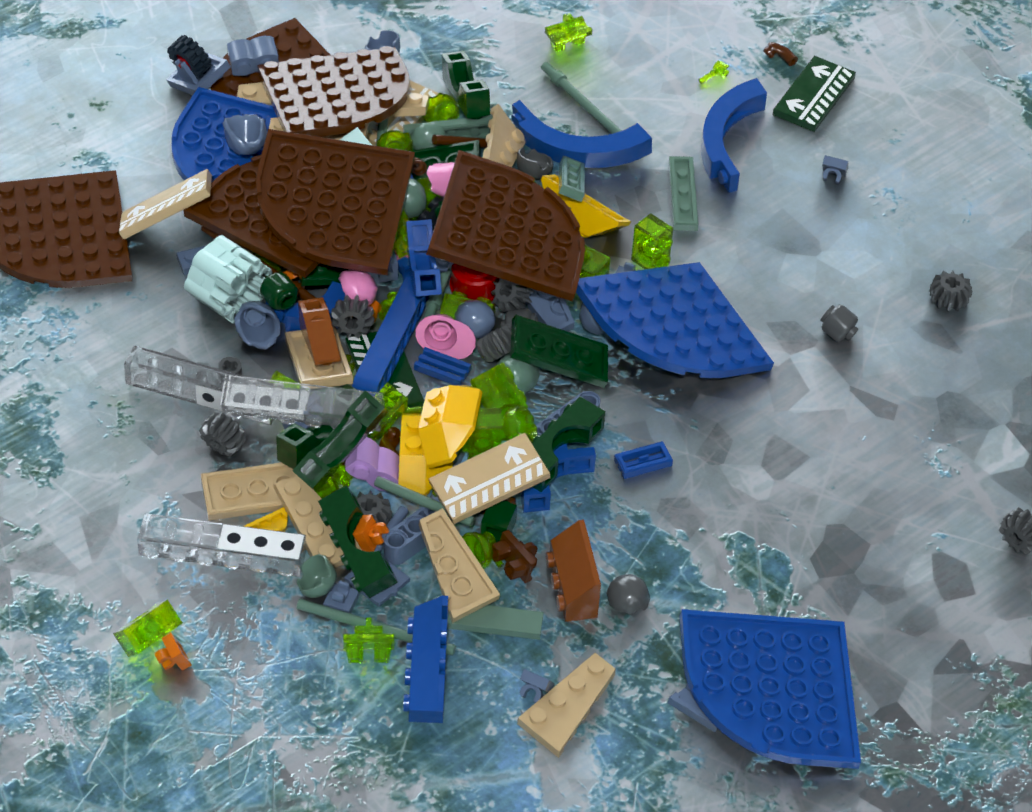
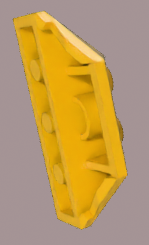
M557 175L542 176L543 188L549 187L565 201L568 207H571L570 210L580 225L579 232L582 237L599 236L630 225V220L587 194L584 195L582 202L559 194V177Z
M448 385L426 392L418 430L429 469L453 462L457 457L456 453L465 445L475 430L482 398V391L480 389L467 385Z
M402 413L398 484L427 496L432 489L429 478L452 468L453 462L429 469L418 430L421 414Z

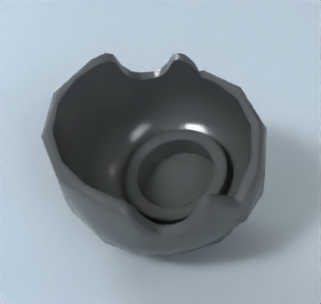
M523 147L517 152L516 163L518 170L535 179H540L543 175H549L552 172L554 164L552 158L546 154L538 153L535 149L525 153Z
M623 574L616 577L610 583L606 592L609 605L616 611L625 612L629 615H633L638 609L646 610L650 601V594L646 583L633 574Z

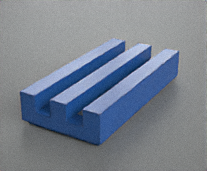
M425 347L423 354H420L418 361L414 363V370L452 385H462L471 371V364Z
M663 441L614 454V462L618 464L619 471H622L623 479L673 465V459Z

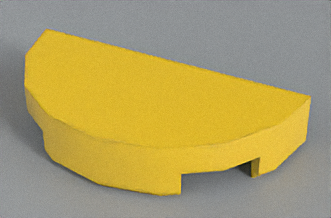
M282 507L242 527L285 533L288 525V514L285 508Z

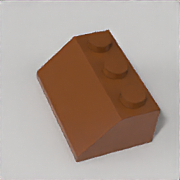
M578 520L550 540V552L545 554L547 568H552L553 571L551 573L552 588L558 591L556 596L557 609L559 612L563 611L565 622L598 618L601 582L585 521Z

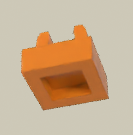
M362 515L353 536L362 551L373 552L377 545L384 542L382 534L389 533V530L385 523H376L372 515Z
M171 632L161 638L166 648L158 650L154 655L165 670L173 667L175 663L182 671L192 666L181 643Z

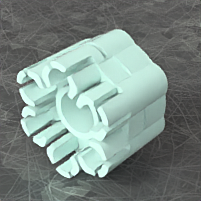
M220 235L194 256L184 283V289L194 296L196 300L235 324L234 314L238 313L243 303L263 300L260 297V287L265 279L262 274L268 276L272 274V270L264 265L259 258L225 236Z

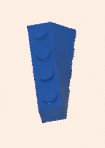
M440 596L415 606L414 617H408L407 634H413L412 643H407L406 660H411V668H405V685H410V694H404L403 711H409V722L443 723L448 596Z

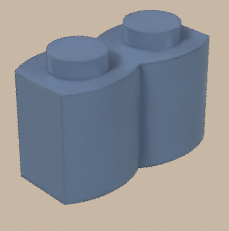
M260 36L251 40L239 39L227 43L232 75H249L258 72L257 65L265 64L268 61L279 62L272 36Z

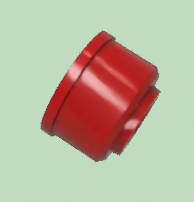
M453 264L450 292L461 303L467 300H479L488 305L492 303L495 297L491 293L496 287L493 282L499 281V278Z

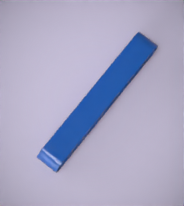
M410 275L405 277L354 377L352 387L361 392L366 390L376 400L381 398L426 308L428 296L415 297Z

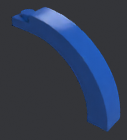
M758 78L746 81L728 90L713 104L705 119L701 143L702 163L709 179L718 177L720 184L725 186L728 193L738 190L740 173L729 158L723 139L730 128L738 121L751 114L765 110L767 92Z
M520 100L512 104L513 115L511 118L515 126L523 133L526 141L525 145L530 149H535L538 153L546 154L555 162L560 163L562 156H567L584 163L585 168H606L627 164L652 153V137L638 123L609 135L577 136L560 132L544 124Z

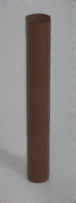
M433 135L432 143L436 145H449L479 140L481 148L488 147L485 141L486 138Z

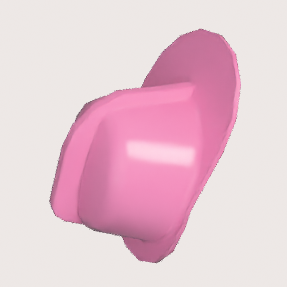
M446 314L425 317L416 327V339L423 349L427 347L456 359L468 357L475 349L476 338L473 331L467 325L454 320Z

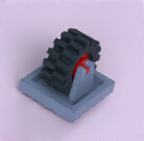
M181 35L168 47L167 53L169 58L173 60L172 63L176 66L177 70L166 81L170 87L193 95L198 87L208 89L231 66L226 59L206 53L203 47L198 46L199 43L197 41L193 42V38Z

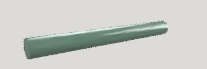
M380 476L374 482V486L434 512L442 508L444 509L441 502ZM470 516L460 521V523L471 527L475 517Z

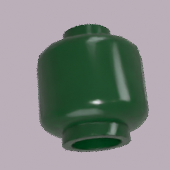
M277 272L265 277L260 287V294L272 309L286 310L295 304L298 288L285 273Z

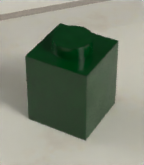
M503 500L487 508L481 521L480 538L496 543L500 541L502 532L506 530L512 532L516 523L517 505Z

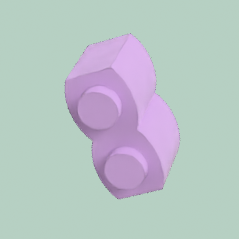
M366 437L346 459L345 470L357 479L366 480L375 489L385 491L374 486V482L380 476L394 483H399V456L390 449L379 447L374 440Z

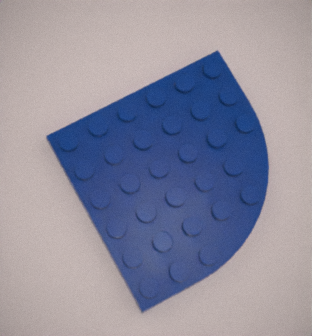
M198 87L177 119L172 131V158L181 178L186 180L208 169L212 175V183L236 164L241 166L249 163L252 157L261 155L263 147L253 155L235 154L228 147L222 123L225 118H231L236 115H257L265 120L266 131L268 132L271 118H277L273 107Z
M700 262L579 278L576 293L599 326L615 342L620 340L629 347L628 352L654 366L681 375H685L687 371L699 373L700 378H725L770 371L774 365L772 359Z
M681 610L679 616L682 658L688 687L702 712L722 733L742 747L772 760L798 765L859 769L861 757L845 623L843 621Z

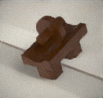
M510 530L502 532L500 541L491 545L489 556L495 562L506 561L504 571L510 580L520 577L524 583L532 580L531 572L537 564L538 559L535 555L538 548L533 542L524 544L522 541H518Z

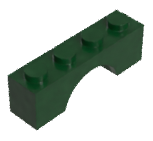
M465 51L443 53V81L467 119H480L483 116L490 115V89L483 79L474 80L471 61Z
M346 384L329 397L323 415L312 427L305 429L293 423L276 435L277 460L294 469L310 450L319 446L335 430L345 416L347 409L363 392Z
M365 390L347 409L345 416L335 430L319 446L310 450L292 471L317 492L387 415L388 411Z
M579 396L573 404L569 403L565 407L563 414L558 419H553L550 422L547 430L542 435H537L534 438L532 445L548 469L550 478L532 486L533 488L542 492L557 477L559 459L554 454L557 448L572 442L589 444L604 429L606 411Z
M345 485L320 499L318 502L322 511L319 512V515L326 527L330 525L333 531L329 534L336 548L341 547L344 553L340 558L346 569L352 570L354 577L351 578V581L358 592L363 591L368 598H371L398 583L387 559L380 551L367 552L357 549L353 533L364 513L348 486Z

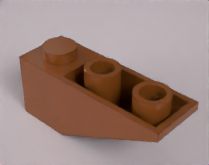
M324 298L298 301L300 329L314 364L329 365L340 361L329 311Z

